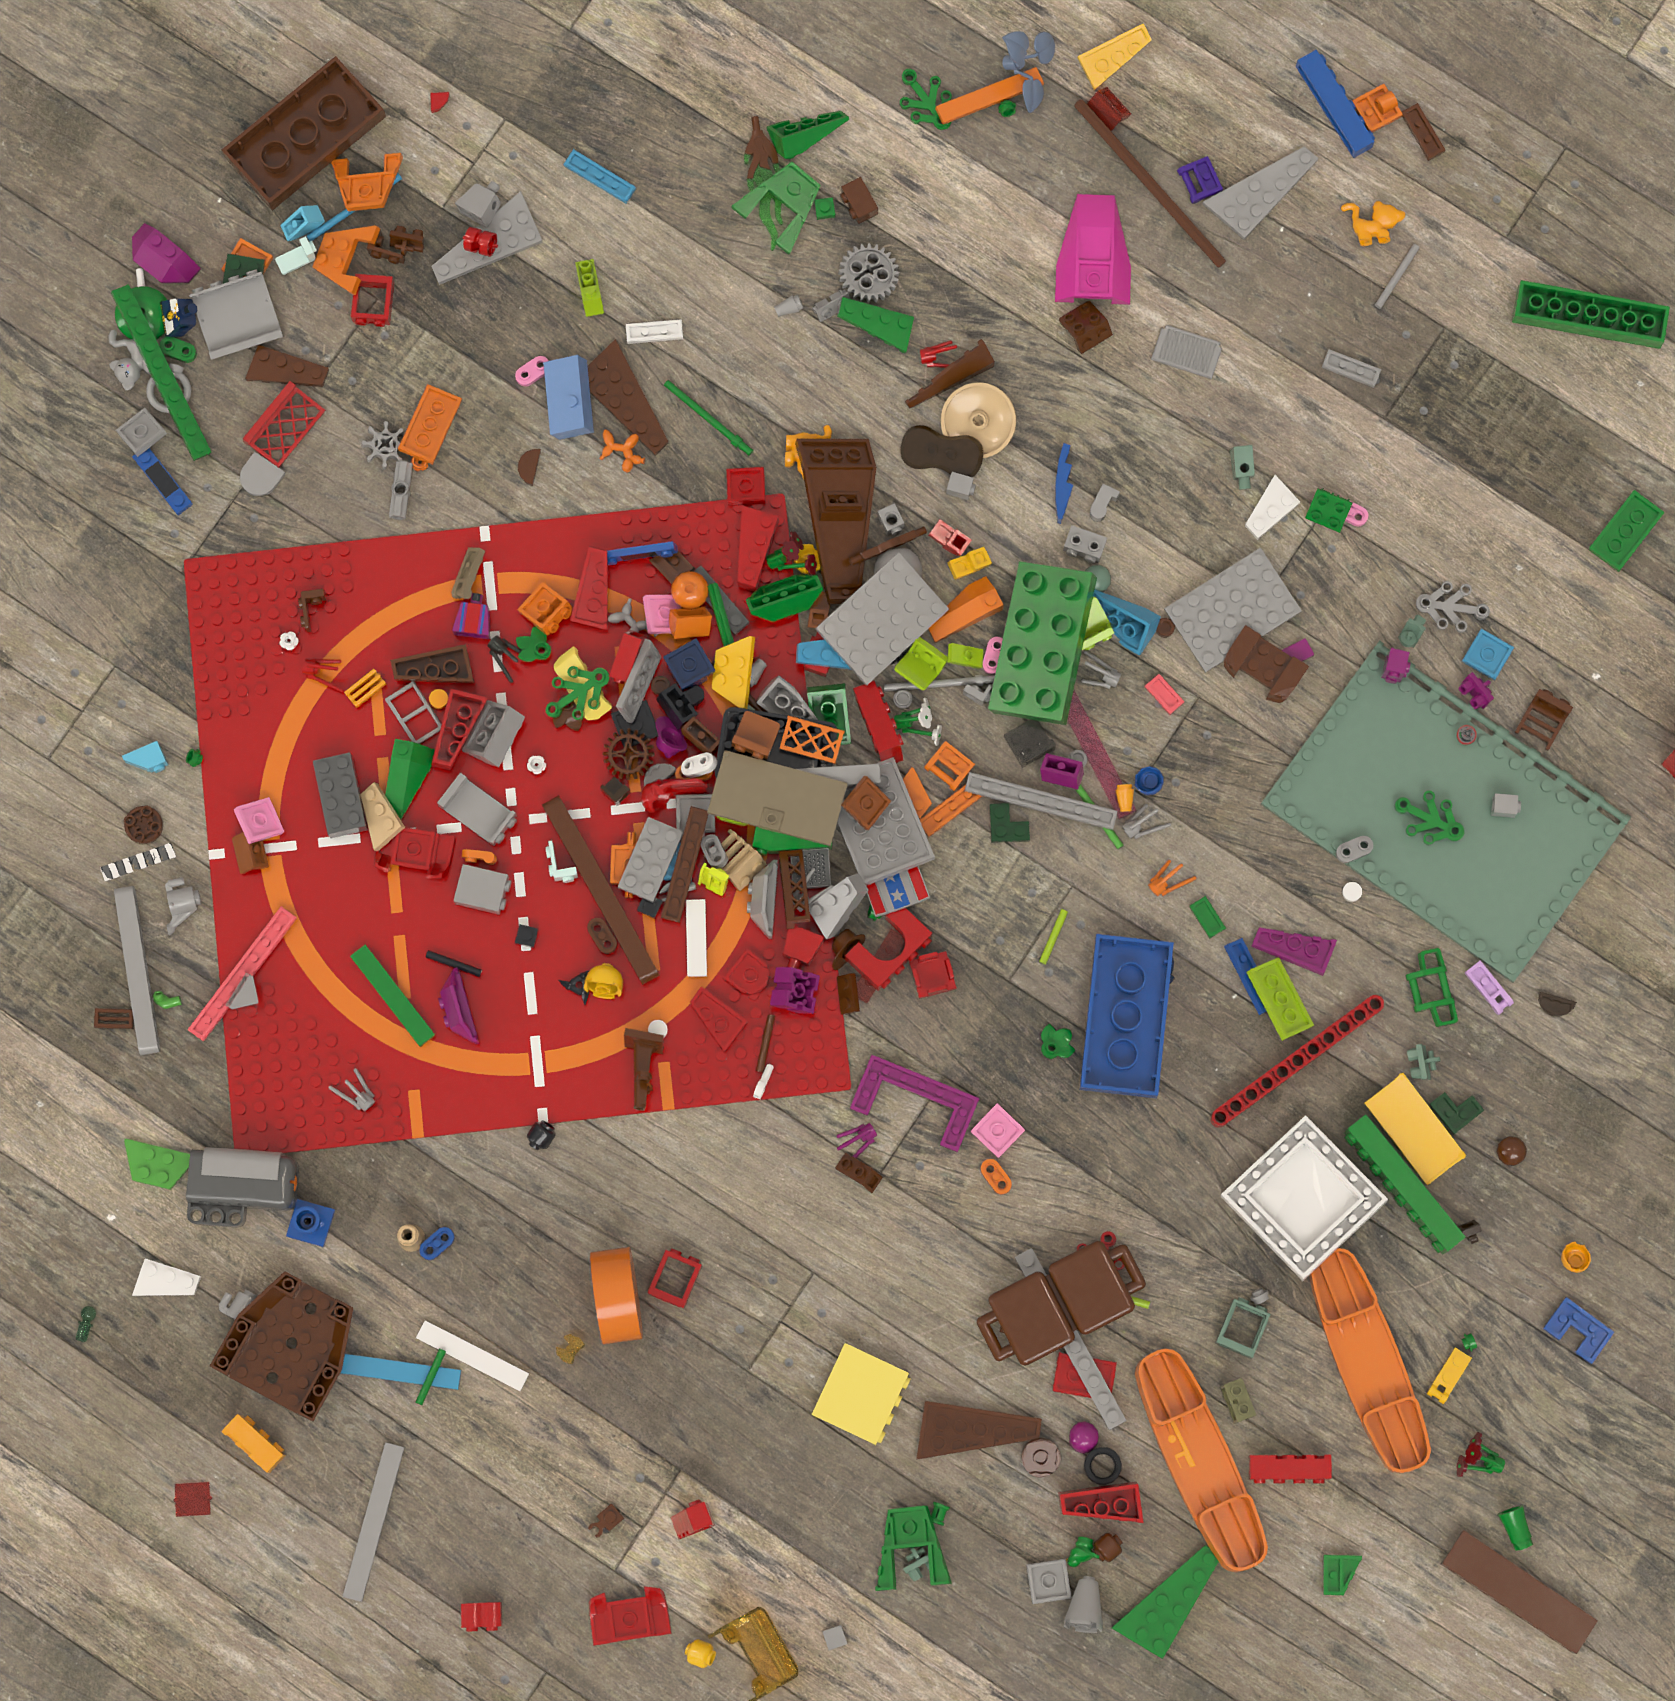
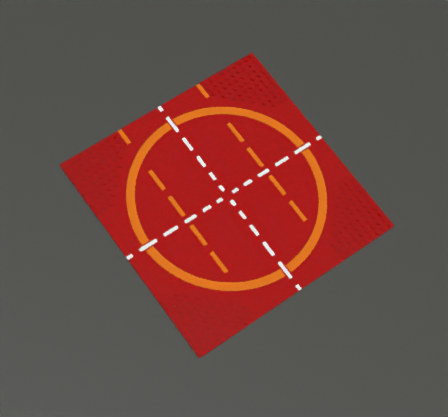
M784 494L765 495L766 503L728 505L726 499L184 560L200 754L203 755L201 770L220 986L281 906L297 917L296 921L253 976L259 1003L236 1009L229 1008L223 1016L234 1149L292 1153L533 1126L535 1122H541L542 1120L552 1124L830 1093L851 1089L844 1017L840 1011L837 976H839L838 970L835 971L832 968L836 957L832 950L835 937L829 939L824 937V942L810 965L800 964L799 970H803V972L820 976L818 990L813 992V998H816L814 1014L795 1013L787 1010V1008H778L770 1005L772 990L777 986V983H774L776 967H787L790 959L783 957L788 929L786 927L779 854L767 853L766 856L761 855L767 865L773 860H778L773 938L768 939L753 922L750 913H747V903L751 902L752 894H748L749 884L739 891L728 879L727 888L723 896L705 888L706 885L703 883L701 885L698 884L703 864L706 863V867L712 868L704 857L705 854L700 845L692 875V882L696 884V889L688 892L686 900L705 899L707 977L687 976L686 901L680 923L661 918L665 902L662 903L655 919L637 911L642 900L641 897L633 895V898H629L628 894V898H625V891L618 888L619 884H610L612 845L627 844L628 832H631V840L632 832L636 833L635 844H637L648 817L677 829L676 796L671 797L666 805L660 806L659 810L650 813L644 808L641 801L645 775L641 776L637 772V779H634L633 774H630V780H627L626 774H624L623 778L620 779V772L618 771L616 775H613L612 772L615 768L613 767L608 770L607 766L611 763H604V760L609 758V756L603 755V752H609V749H606L604 745H611V742L607 739L611 738L614 741L616 739L613 736L614 732L619 736L611 713L618 711L616 704L626 682L620 684L613 681V677H610L607 685L602 687V691L604 693L603 696L611 703L612 708L599 719L587 720L584 717L578 731L570 729L566 723L556 728L553 718L546 714L545 709L548 703L558 702L563 695L569 694L566 688L557 689L552 685V680L555 677H559L554 670V664L558 658L574 646L578 649V655L583 664H586L588 667V671L593 672L596 668H604L610 675L623 634L631 629L629 624L625 620L619 623L608 621V630L570 621L571 612L569 618L563 619L558 624L557 631L547 636L546 642L551 647V654L547 659H535L532 662H525L518 658L519 653L509 647L507 650L518 659V662L513 661L505 653L502 655L497 654L513 679V683L509 682L494 657L489 653L491 649L487 646L489 641L497 635L501 639H506L517 648H519L516 643L517 637H531L532 628L535 626L519 613L517 609L542 582L566 599L574 608L589 546L608 551L673 541L677 545L678 551L695 570L702 566L749 621V625L738 634L734 635L732 633L733 640L737 642L749 636L755 637L752 664L761 659L767 665L757 684L750 687L749 694L757 701L761 692L770 681L780 676L797 690L808 705L804 664L796 663L797 644L801 643L798 613L774 622L751 615L746 599L754 592L738 587L737 583L742 506L778 516L779 522L769 550V554H772L775 550L782 548L784 542L790 541ZM468 548H481L485 551L471 591L472 593L482 594V604L489 607L490 639L454 635L452 631L461 602L470 603L471 598L455 599L451 594ZM653 557L618 561L615 565H608V617L613 613L622 612V608L628 599H632L630 616L636 622L645 621L646 616L643 602L645 595H672V584L649 561ZM786 558V563L784 564H792V560L789 561ZM766 560L758 588L793 576V568L781 571L778 568L771 569ZM324 589L326 601H322L321 604L317 605L308 603L311 632H307L305 627L302 628L300 616H303V609L299 608L298 598H301L302 591ZM706 601L700 607H705L712 615L709 636L674 639L672 634H658L654 637V634H648L646 629L639 630V633L648 636V640L652 641L661 655V660L652 680L655 677L663 676L669 680L670 686L675 684L676 681L663 657L696 638L711 663L715 660L716 650L724 647L714 611ZM294 632L299 642L294 649L287 650L281 647L280 637L283 633ZM466 644L475 684L415 682L441 724L446 707L436 709L429 701L431 692L436 689L444 690L448 697L450 689L486 697L489 701L510 706L525 716V719L499 767L487 764L461 750L451 770L431 767L401 821L405 828L456 837L447 875L443 878L426 879L427 870L392 865L391 872H385L374 866L376 851L373 849L369 828L367 831L335 838L329 837L313 761L351 753L360 793L375 782L379 784L385 794L395 739L412 742L385 700L412 681H396L390 660ZM540 649L538 650V652L542 654L545 652V650ZM312 658L341 660V663L321 664L338 667L337 671L320 669V673L315 674V676L344 689V692L373 669L385 681L386 685L356 708L344 692H339L316 680L308 679V674L302 673L303 662L305 659L312 660ZM602 674L597 675V680L600 681ZM713 674L707 677V681L698 685L704 691V699L699 705L694 707L698 713L695 719H698V722L704 724V727H707L712 734H715V737L720 739L724 712L730 707L737 706L712 689ZM375 676L370 678L367 682H365L362 686L355 690L351 694V696L358 690H360L363 686H365L368 682H370L373 678H375ZM561 680L555 682L556 686L561 685ZM377 681L376 683H374L371 687H369L366 691L359 695L355 700L358 701L361 697H363L366 693H368L380 682ZM650 683L643 701L647 700L656 722L657 718L668 716L657 702L658 696L653 693ZM413 687L391 700V703L402 719L424 705ZM569 703V704L566 705L565 707H566V708L570 707V706H571V703ZM555 706L550 708L551 713L556 710ZM428 709L405 722L416 741L439 727ZM440 732L422 742L421 745L436 749ZM684 736L687 748L672 755L671 758H666L664 753L656 746V737L646 744L647 746L653 745L654 748L648 751L649 753H655V756H649L648 758L653 761V764L647 762L646 766L650 768L656 764L665 763L677 769L687 758L703 754V752ZM621 741L617 743L614 751L624 749ZM641 744L633 746L635 751L644 752ZM630 748L627 752L619 753V755H624V757H627L626 759L628 760V764L630 756L638 755L633 752H630L632 750ZM718 751L713 755V756L716 757V759H717ZM542 756L546 763L545 770L541 771L540 774H534L532 771H529L527 764L530 757ZM613 757L617 766L625 770L624 759L622 757ZM644 757L635 758L632 761L631 770L637 768L642 763ZM645 768L642 769L644 774H646L648 770H646ZM715 769L712 777L705 780L708 783L707 791L699 794L713 793L716 783ZM460 773L500 804L516 813L517 821L515 825L505 831V837L500 844L491 845L437 804ZM675 773L668 779H676ZM682 774V778H688L686 775ZM613 777L617 778L623 785L625 784L631 792L618 806L600 789L602 785L605 786ZM558 795L660 975L643 985L578 869V878H574L573 882L563 883V880L555 881L554 876L550 877L548 865H552L551 858H547L546 847L549 846L548 841H553L557 870L576 867L542 804ZM269 797L284 832L281 835L263 840L269 867L240 874L232 838L242 833L243 830L234 809L238 806ZM715 816V833H705V836L710 834L716 835L722 843L730 835L728 831L731 829L752 847L756 826L749 824L740 826L721 821ZM735 840V841L725 850V852H727V851L737 842V840ZM742 846V847L728 860L727 864L744 848V846ZM462 850L492 852L496 855L497 862L494 865H489L484 860H477L476 863L465 862V858H462ZM788 857L789 863H791V857ZM463 864L509 876L511 887L509 892L506 891L504 899H507L505 910H501L500 915L454 903ZM662 881L656 898L662 900L667 897L668 892L660 894V891L671 881ZM828 887L807 889L808 897L811 898ZM796 909L794 917L806 916L805 910L800 912ZM811 914L810 922L795 923L797 927L824 936ZM593 918L603 919L615 937L617 948L613 953H602L590 936L587 926ZM520 924L539 929L534 948L515 944ZM599 925L594 927L596 932L601 930ZM608 941L604 943L606 948L611 946V943ZM366 945L436 1035L420 1047L350 957L362 946ZM746 948L767 964L770 973L767 986L761 992L752 995L738 991L723 979ZM428 950L482 970L480 977L459 970L480 1044H474L451 1031L450 1027L446 1028L443 1017L447 1015L445 1008L441 1009L438 998H441L440 991L454 968L426 958ZM607 963L611 964L621 973L623 989L621 996L615 995L614 999L595 997L593 992L588 990L589 995L584 1006L582 995L567 990L559 980L570 982L571 979L580 975V973ZM577 982L576 987L582 988L583 983ZM700 987L706 989L748 1021L725 1052L690 1004L691 999ZM769 1014L774 1015L775 1020L764 1070L767 1064L773 1065L774 1069L761 1099L753 1097L763 1073L756 1072V1067ZM661 1020L667 1025L668 1032L663 1038V1054L653 1053L651 1056L649 1073L652 1074V1079L649 1083L653 1086V1091L647 1094L645 1110H636L633 1108L634 1049L627 1048L624 1045L625 1028L648 1032V1027L652 1021ZM355 1068L358 1069L369 1090L375 1095L373 1097L375 1103L365 1112L362 1109L358 1110L354 1105L328 1088L332 1086L356 1101L357 1095L345 1083V1080H348L360 1093L363 1091L366 1093L354 1072Z

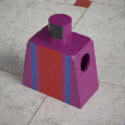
M472 593L470 603L461 602L452 630L454 635L490 639V611L488 605L482 604V594Z

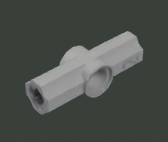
M407 461L396 462L389 518L395 520L406 519L413 464ZM400 487L406 488L402 494L396 493Z

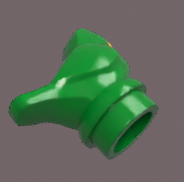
M1078 1537L1075 1542L1076 1546L1071 1550L1070 1556L1066 1561L1069 1566L1077 1567L1080 1563L1092 1558L1099 1559V1555L1092 1551L1094 1547L1093 1540L1087 1537Z

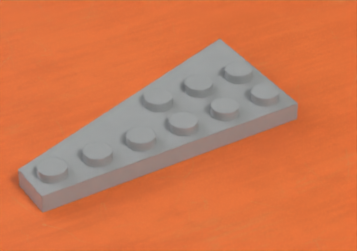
M521 191L496 212L487 228L482 225L477 227L482 230V233L489 231L497 234L498 248L495 249L494 254L488 257L480 255L479 252L465 251L463 239L432 265L439 285L543 243Z

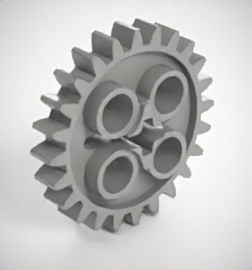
M868 243L867 248L861 244L859 250L854 246L853 252L848 250L847 256H843V262H840L839 265L841 269L838 274L842 275L839 282H844L842 288H848L847 292L849 294L854 293L853 299L859 296L860 302L866 298L867 303H870V300L873 298L875 303H877L878 297L884 300L885 294L890 296L891 290H895L896 286L894 284H897L899 280L896 278L899 276V272L896 271L898 265L894 264L895 258H889L891 252L884 253V247L878 250L877 244L874 248H871L870 243ZM873 259L876 263L871 264L868 260ZM857 267L860 269V272H855L852 268ZM877 275H884L886 279H880ZM861 283H867L870 287H863Z

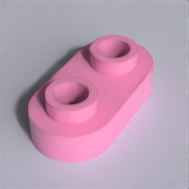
M538 356L520 367L515 374L518 384L530 386L545 376L544 366L539 368L537 364L549 360L544 356ZM523 373L528 374L526 378H523L521 375Z
M1353 503L1345 521L1357 527L1363 526L1367 522L1368 512L1365 508ZM1355 515H1360L1361 520H1356Z
M993 637L987 645L983 660V670L989 675H995L1001 647L996 649L993 645L995 643L1002 645L1003 638ZM994 661L996 665L994 667L989 666V662Z

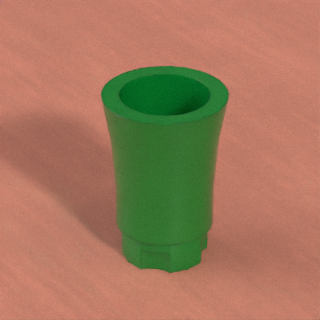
M1523 1505L1509 1508L1497 1514L1515 1551L1523 1550L1533 1545Z

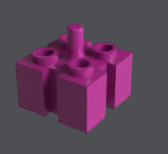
M776 967L774 983H777V986L772 990L770 1005L778 1008H787V1010L795 1013L814 1014L816 998H813V992L818 990L820 976L803 972V970L793 967Z

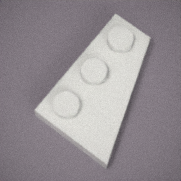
M1274 475L1245 527L1258 540L1297 507L1300 501Z
M144 1259L132 1296L195 1295L201 1276Z

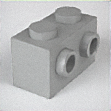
M1071 525L1063 551L1071 557L1080 556L1086 562L1099 563L1107 537Z

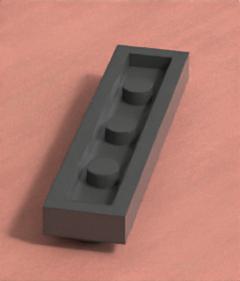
M702 566L693 571L701 574L706 579L708 585L716 583ZM719 587L730 630L736 635L749 625V621ZM708 594L706 602L713 609L710 596Z

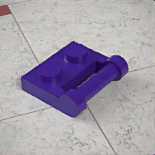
M1208 156L1177 169L1179 176H1182L1188 189L1192 204L1223 191ZM1193 170L1202 192L1197 193L1188 172Z

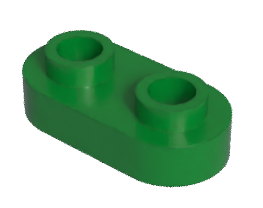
M165 337L160 342L162 353L170 358L190 363L197 356L195 347L188 342L174 337ZM168 343H172L170 348H166ZM184 350H189L188 354H183Z

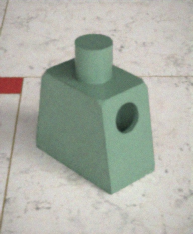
M1253 446L1233 447L1230 450L1233 480H1239V490L1251 489L1250 478L1255 476ZM1240 466L1246 468L1245 473L1241 472Z

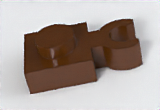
M611 1503L597 1515L600 1521L590 1524L588 1529L591 1530L595 1526L598 1527L599 1532L595 1535L598 1538L603 1534L605 1527L608 1531H611L625 1518Z

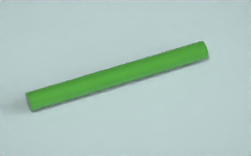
M1080 784L1079 789H1075L1083 802L1094 804ZM1103 828L1117 849L1124 846L1113 830Z

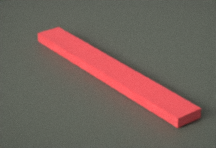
M282 906L279 908L188 1028V1031L203 1042L206 1040L228 1011L229 1007L226 1006V1003L245 973L251 976L256 974L296 921L297 917Z

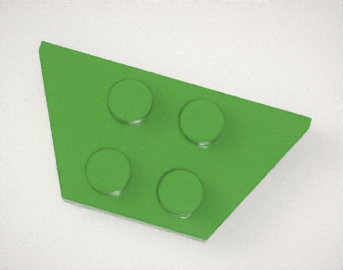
M124 1140L131 1177L135 1182L171 1190L189 1168L190 1154L134 1140Z

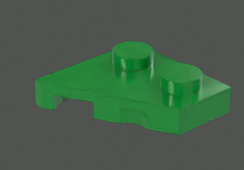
M1323 1555V1595H1344L1362 1560V1556Z

